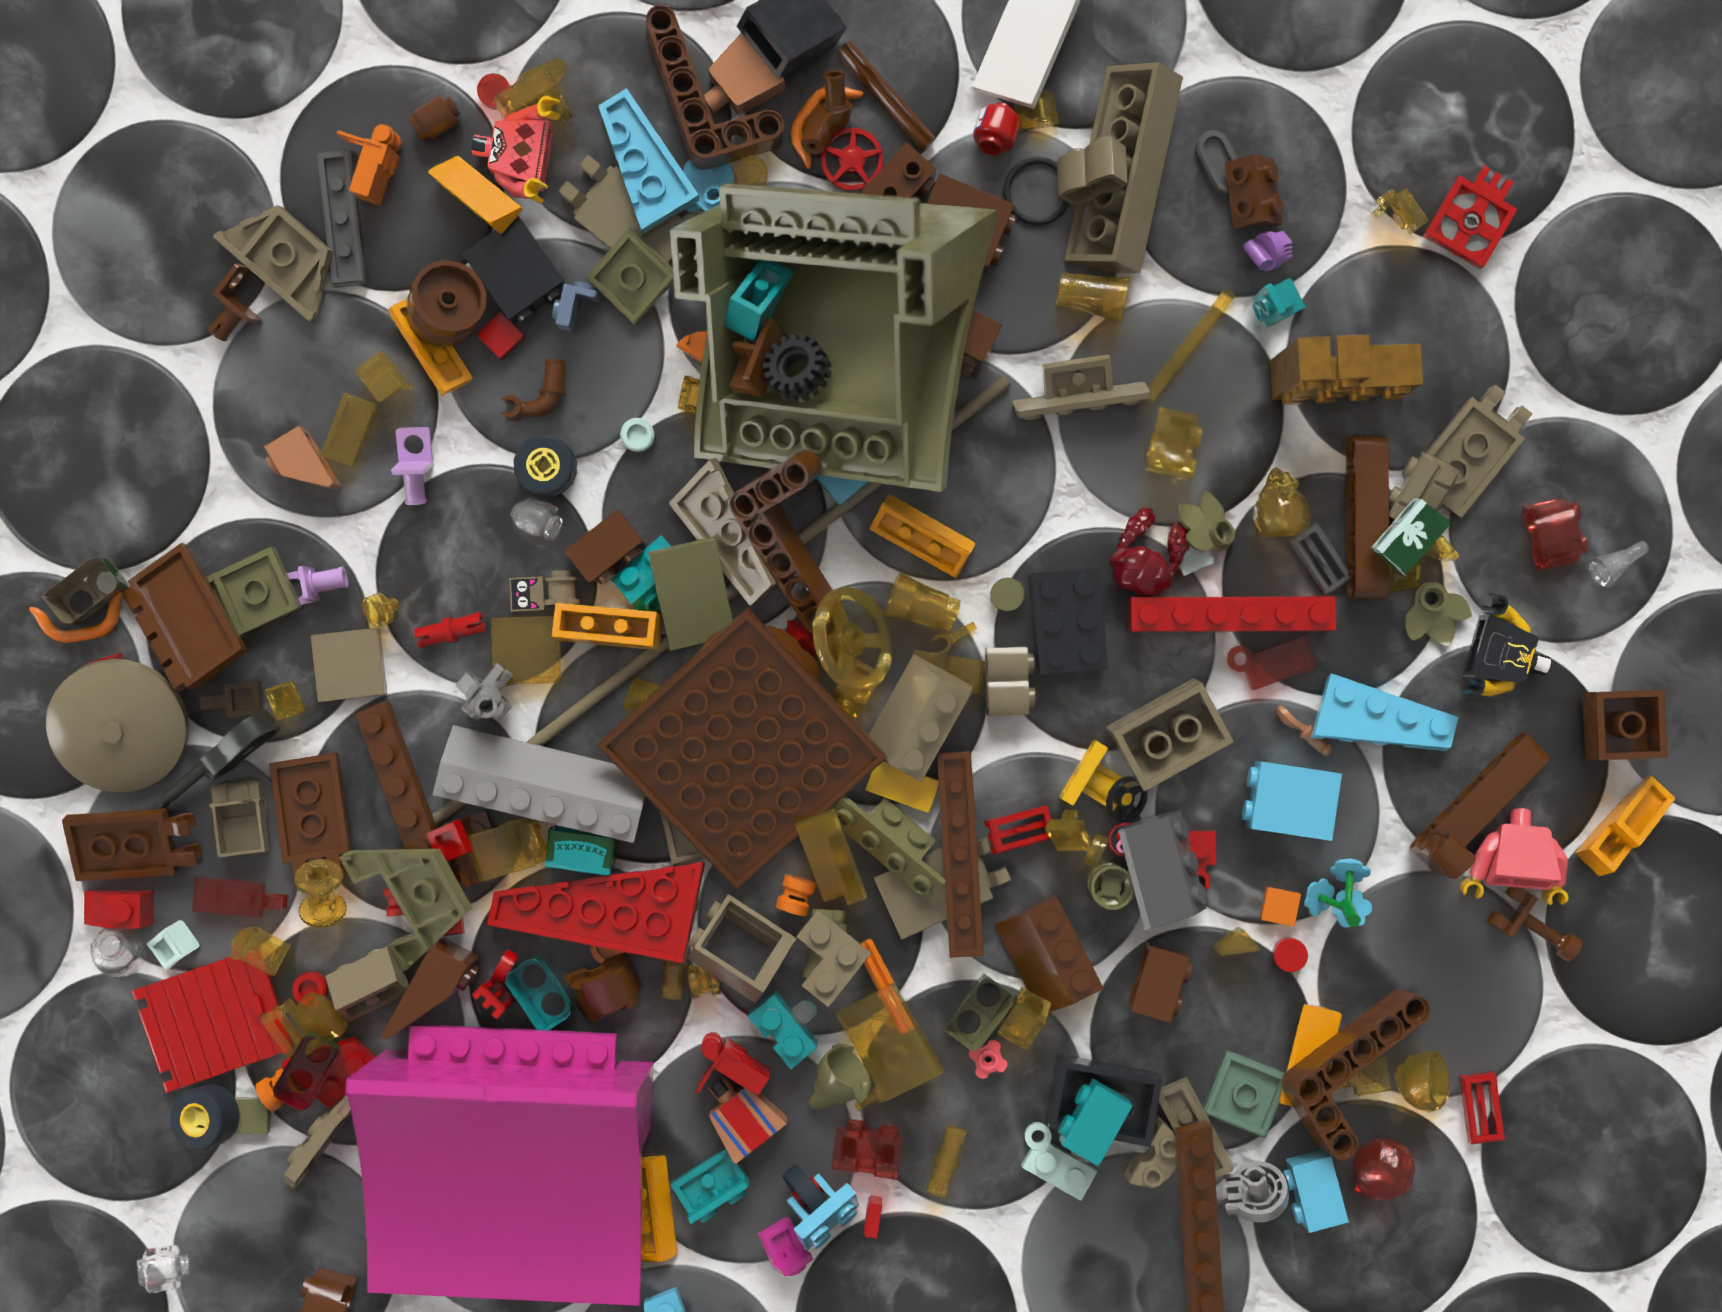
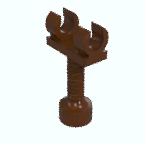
M1508 887L1505 894L1519 902L1520 905L1510 920L1500 913L1492 911L1486 921L1511 937H1514L1521 924H1523V926H1526V928H1529L1556 947L1555 955L1566 962L1572 961L1579 953L1583 940L1571 932L1561 935L1532 916L1529 912L1538 898L1523 888Z

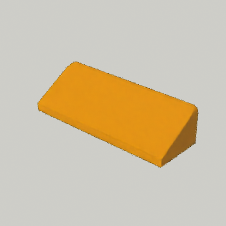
M455 156L428 171L441 186L500 234L508 228L523 210L520 205L459 156Z
M892 495L887 496L869 528L871 531L954 578H957L975 546L972 540Z
M1303 1005L1287 1071L1338 1033L1342 1018L1340 1012L1322 1006ZM1306 1081L1302 1083L1300 1092L1304 1090ZM1282 1089L1279 1103L1292 1106Z
M664 1155L641 1157L642 1261L665 1262L677 1255L666 1157Z

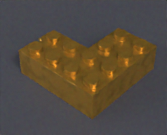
M1369 335L1336 336V356L1331 357L1330 336L1297 338L1270 360L1272 400H1282V405L1302 404L1303 400L1315 398L1316 404L1334 403L1336 399L1349 397V402L1369 401L1370 397L1379 395L1383 396V401H1395L1403 399V396L1411 395L1412 390L1423 385L1421 343L1370 346Z

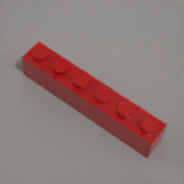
M1336 596L1131 597L1126 599V632H1327L1336 630Z

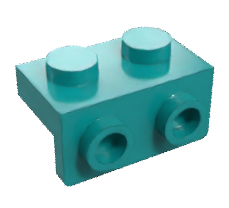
M662 535L611 579L631 605L639 611L655 612L660 608L648 552L671 547Z
M723 1148L672 1181L670 1186L688 1212L687 1219L692 1224L698 1219L703 1223L718 1213L717 1207L726 1201L731 1205L747 1194L745 1189L748 1188L750 1179L740 1163L735 1164L726 1148Z

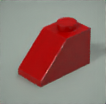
M84 891L85 925L101 928L140 929L153 924L154 891Z

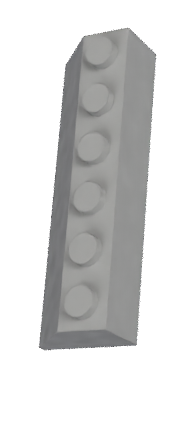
M453 725L432 794L634 843L646 797L614 763Z

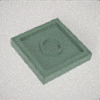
M1225 1049L1203 1104V1109L1207 1116L1266 1138L1280 1102L1282 1078L1285 1072Z

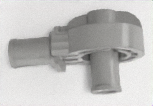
M496 662L494 668L484 680L466 671L456 684V687L467 698L461 709L477 721L480 718L489 717L502 720L512 708L511 703L500 693L514 676L508 669L504 671V666Z
M1255 1161L1244 1164L1234 1174L1223 1175L1222 1182L1216 1185L1217 1206H1223V1209L1226 1208L1227 1215L1240 1214L1243 1218L1252 1222H1268L1277 1218L1284 1212L1289 1201V1190L1285 1176L1277 1167L1267 1162Z

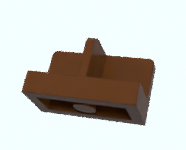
M765 319L761 332L755 341L747 339L746 343L733 342L732 349L740 357L729 385L734 392L765 397L770 384L764 375L766 371L763 369V363H769L765 359L766 353L773 354L774 351L771 349V346L775 343L779 347L782 345L780 338L784 336L787 338V335L774 319Z

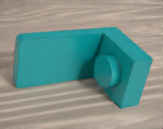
M1291 278L1275 286L1272 283L1264 286L1252 298L1254 304H1252L1253 311L1260 322H1265L1267 328L1306 308Z

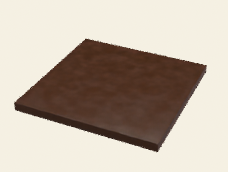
M748 607L596 745L736 890L887 759V754Z

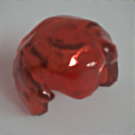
M1375 1138L1360 1145L1353 1161L1356 1180L1355 1190L1364 1199L1380 1198L1383 1201H1387L1407 1193L1413 1184L1415 1161L1412 1152L1395 1140Z

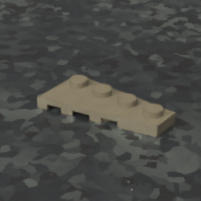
M717 458L710 459L669 502V505L697 540L710 537L716 539L723 573L750 606L756 605L777 583L732 514L729 501L734 492Z

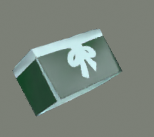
M1413 498L1371 548L1399 575L1405 576L1401 569L1408 574L1449 527L1451 521L1422 499Z

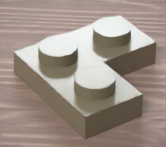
M817 910L796 938L822 958L821 962L802 984V987L829 1008L870 956L871 952Z

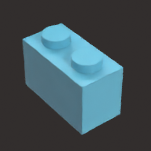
M1317 1150L1285 1159L1288 1170H1284L1283 1175L1286 1178L1288 1190H1293L1296 1203L1291 1205L1297 1224L1302 1223L1307 1231L1311 1233L1349 1223L1331 1155L1323 1150Z

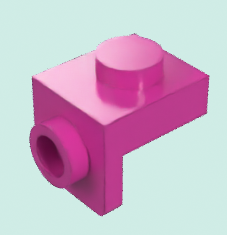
M788 1217L782 1218L758 1233L773 1269L785 1277L799 1274L806 1268V1264L813 1261L812 1254L805 1250L798 1240L792 1220Z

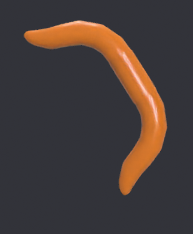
M825 86L816 90L796 115L790 131L792 145L808 169L812 166L811 153L803 149L800 141L807 117L826 100ZM845 87L846 99L848 100L859 99L864 95L863 91Z
M118 592L112 597L108 605L106 618L103 622L94 626L62 630L54 626L46 613L39 608L30 607L29 611L44 634L55 641L74 643L105 636L117 624L122 592Z

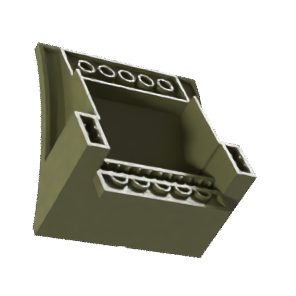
M724 184L719 187V205L670 229L675 298L706 302L708 330L697 398L694 458L707 460L717 458L718 461L774 468L795 454L807 450L812 451L820 458L822 463L820 475L939 492H942L947 487L951 434L960 372L981 275L997 225V209L922 204L920 199ZM760 260L774 261L793 271L792 278L772 319L776 321L787 335L788 341L791 340V334L794 333L799 338L801 334L808 335L810 339L811 337L814 338L831 362V367L828 368L831 371L830 378L824 377L828 384L825 388L820 385L817 387L820 394L816 397L812 392L809 393L810 400L803 401L799 396V402H792L790 398L787 401L775 391L771 384H769L764 398L734 392L729 386L740 359L738 354L732 349L733 342L746 343L748 339L724 326L730 298ZM808 359L795 361L789 367L786 374L787 377H795L801 374L808 365ZM797 465L798 470L801 473H804V470Z

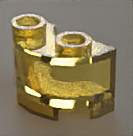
M1163 407L1159 408L1156 415L1155 431L1151 433L1146 472L1183 480L1193 478L1197 460L1192 459L1191 451L1192 447L1198 448L1201 441L1203 429L1198 427L1200 415Z

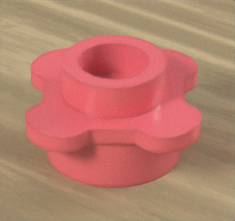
M989 1040L987 1044H983L978 1050H969V1057L975 1062L977 1067L975 1073L979 1078H987L989 1073L995 1071L1003 1072L1007 1068V1061L1001 1056V1045L997 1040ZM986 1056L991 1057L990 1062L985 1061Z

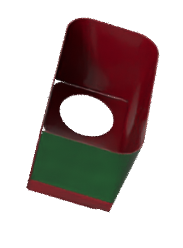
M310 1029L298 1044L274 1085V1097L297 1110L307 1109L341 1053V1045ZM314 1039H318L330 1046L328 1058L320 1063L312 1062L306 1056V1046ZM296 1069L309 1071L313 1078L312 1086L302 1093L293 1091L288 1085V1077Z

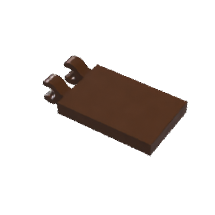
M339 753L269 763L282 864H293L295 885L315 883L314 872L309 860L326 857L329 880L348 878V873L339 859L345 852L352 850Z
M167 808L69 814L62 819L76 881L176 875L179 871V866L197 865V858L203 856L200 843H190L178 848L174 846L172 835H190V827H196L195 815L191 812L168 818Z

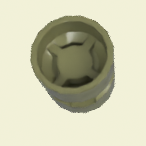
M1102 862L1095 865L1087 875L1086 889L1088 894L1101 907L1108 910H1118L1125 907L1132 900L1135 892L1130 873L1120 865L1113 862Z

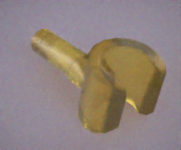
M971 622L955 632L937 634L931 642L939 637L945 638L948 643L946 649L937 652L943 654L948 652L952 644L959 640V638L976 630L977 627L974 622Z

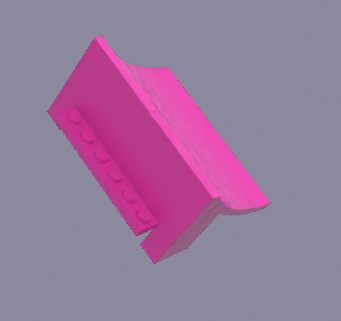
M428 1024L410 1025L408 1050L386 1049L347 1078L346 1096L357 1139L364 1194L367 1239V1293L639 1306L641 1303L642 1278L641 1148L651 1130L654 1062L620 1061L616 1067L617 1034Z

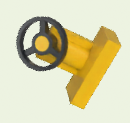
M1093 740L1059 798L1073 806L1081 792L1106 806L1108 814L1113 819L1123 823L1132 821L1143 811L1148 798V790L1144 792L1140 785L1128 788L1132 781L1137 782L1134 776L1121 777L1100 764L1099 762L1108 747ZM1141 792L1137 807L1127 815V809L1133 804L1135 796ZM1117 806L1120 817H1117L1114 813Z

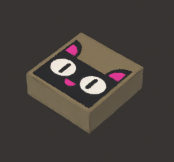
M545 577L509 578L511 612L546 610V605H544V600H546Z

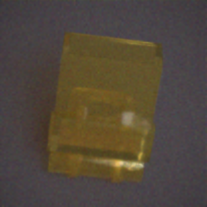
M552 59L547 65L543 63L523 73L513 85L499 92L493 99V102L502 117L505 118L507 115L548 94V96L560 100L563 109L558 103L554 106L565 122L570 120L572 113L556 87L557 83L566 74V63L561 59Z
M518 818L467 836L473 850L470 853L479 882L535 867V864L546 861L547 845L544 844L540 831L542 829L541 825L535 819Z

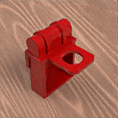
M710 1032L704 1036L701 1052L712 1062L699 1081L694 1093L698 1094L713 1069H716L759 1096L769 1080L771 1068L750 1056L743 1046L726 1037L722 1044V1038L716 1032Z

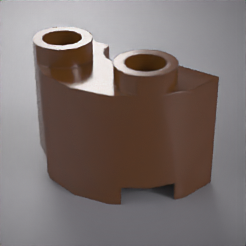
M627 952L605 959L602 965L595 969L588 970L582 968L564 976L581 1014L587 1016L589 1022L600 1021L607 1014L618 1009L628 1010L638 1003L636 995L640 991L641 982Z
M319 1267L314 1277L307 1276L303 1283L300 1297H304L305 1300L302 1310L298 1309L297 1312H348L358 1277Z

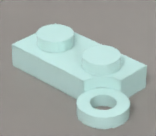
M1034 1122L1030 1124L1024 1133L1025 1141L1030 1150L1021 1164L1022 1168L1081 1201L1098 1172L1097 1169L1050 1143L1051 1132L1044 1123ZM1036 1130L1044 1133V1138L1040 1142L1032 1140V1133Z

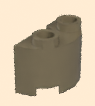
M1157 1114L1151 1146L1145 1153H1135L1124 1171V1175L1129 1183L1141 1187L1155 1188L1160 1186L1163 1181L1171 1176L1177 1167L1175 1135L1168 1124Z

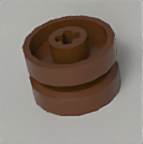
M441 260L433 262L418 272L406 299L405 315L410 328L420 339L434 346L451 347L462 344L473 335L486 309L487 293L482 280L471 268L456 261Z

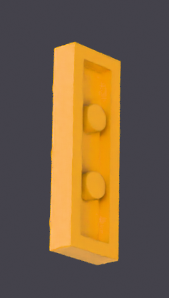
M406 299L390 306L388 310L389 315L441 396L471 382L473 377L453 346H434L420 339L410 328L405 315Z

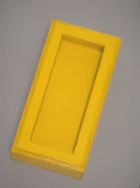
M883 761L871 772L865 790L929 813L939 786V780L924 776L920 782L891 766L888 762Z

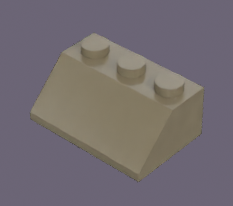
M913 654L869 736L887 754L886 761L891 766L921 782L970 697L973 686Z
M1194 678L1106 726L1121 757L1144 792L1234 742L1203 683Z

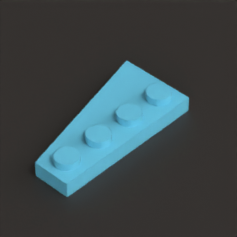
M627 88L598 105L642 235L699 201V194Z
M1331 673L1325 683L1311 738H1333L1345 742L1364 741L1372 742V744L1376 745L1395 744L1403 745V747L1447 751L1452 746L1459 717Z

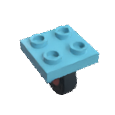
M794 1165L783 1174V1180L793 1192L787 1200L788 1204L802 1220L794 1228L798 1240L807 1251L812 1246L815 1249L821 1247L830 1239L831 1234L829 1232L839 1223L841 1226H845L857 1215L855 1210L859 1207L857 1196L848 1183L835 1193L819 1173L814 1178H809L799 1166Z

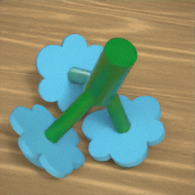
M1355 859L1337 860L1335 866L1330 868V873L1336 875V880L1346 882L1345 890L1338 892L1336 900L1332 899L1335 889L1329 884L1327 879L1322 878L1319 882H1312L1309 885L1304 904L1309 908V914L1314 917L1320 915L1322 910L1326 911L1329 906H1333L1332 912L1335 915H1339L1338 922L1341 926L1348 928L1363 925L1366 921L1365 916L1369 915L1372 911V904L1370 901L1363 899L1361 891H1353V882H1361L1363 878L1370 876L1371 870L1363 866L1361 861Z

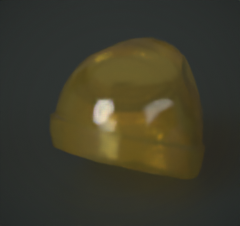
M1437 1050L1418 1052L1416 1055L1406 1058L1395 1071L1396 1086L1402 1097L1411 1106L1428 1113L1438 1111L1444 1106L1449 1094L1450 1079L1449 1071L1441 1053Z

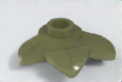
M1207 490L1203 491L1199 506L1180 504L1178 506L1179 520L1183 527L1189 530L1186 535V542L1192 548L1201 552L1209 549L1221 552L1230 547L1235 538L1234 528L1229 521L1224 519L1223 507Z
M1426 582L1421 584L1415 591V604L1406 613L1405 629L1412 641L1427 634L1434 642L1443 646H1449L1455 635L1456 621L1470 618L1472 616L1468 602L1461 595L1448 593L1440 583ZM1429 592L1435 595V602L1432 605H1429L1425 600V596Z

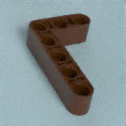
M665 5L651 7L646 15V37L692 165L697 169L709 170L776 149L781 143L784 130V120L776 111L763 110L714 125L675 13ZM662 22L669 27L665 30H658L653 25ZM675 53L680 58L676 61H669L664 58V55ZM684 83L691 89L687 92H680L675 89V86ZM695 114L701 117L702 120L698 123H690L685 117ZM770 126L775 129L776 133L766 135L761 132L760 128ZM737 135L742 137L745 142L735 145L728 138ZM700 145H707L713 151L709 154H701L696 148Z
M804 450L760 475L735 492L730 498L729 507L805 628L814 635H822L842 618L843 606L778 504L806 487L822 471L820 458L812 451ZM797 465L804 470L805 475L800 473ZM772 481L778 485L779 490L773 486ZM747 496L753 501L754 505L748 501ZM765 525L771 529L772 533L766 529ZM783 554L789 558L790 562L785 559ZM802 583L807 586L808 590L803 587ZM820 611H821L822 613H824V615L826 616V618H824V617L820 614Z
M1526 732L1520 733L1416 837L1409 849L1433 873L1451 879L1460 877L1473 865L1476 859L1465 846L1545 766L1550 759V755Z
M1397 989L1391 992L1284 1074L1282 1089L1312 1139L1321 1150L1341 1161L1348 1160L1355 1155L1358 1149L1357 1137L1332 1098L1331 1093L1425 1023L1430 1015V1005L1426 998L1405 989ZM1409 1002H1411V1006L1409 1010L1406 1012V1007L1409 1004ZM1385 1021V1026L1380 1032V1026ZM1359 1041L1358 1048L1353 1052L1354 1045ZM1332 1061V1067L1327 1072V1066ZM1306 1081L1304 1090L1300 1092L1302 1083ZM1323 1108L1321 1116L1317 1119L1318 1112ZM1339 1136L1338 1142L1333 1146L1334 1140Z

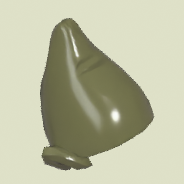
M847 1044L832 1045V1049L822 1057L817 1066L814 1091L808 1101L811 1109L837 1106L854 1099L862 1103L868 1097L871 1086L868 1070L853 1053V1046Z

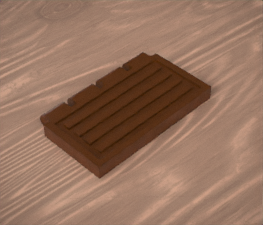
M180 543L128 580L130 587L124 590L122 595L131 612L137 614L135 619L146 639L151 641L150 646L162 667H167L164 672L176 692L182 691L185 688L195 690L248 652L191 549L186 544Z

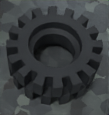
M796 333L791 334L790 341L785 336L780 338L782 345L778 347L774 343L771 346L774 353H766L765 359L769 362L763 363L766 379L775 391L787 401L790 398L792 402H799V396L803 401L810 400L808 394L811 392L816 397L820 394L817 387L820 385L825 388L828 384L824 377L830 378L831 371L828 369L831 367V362L817 341L812 337L810 339L806 334H801L800 338ZM808 359V365L801 374L795 377H787V371L795 361Z

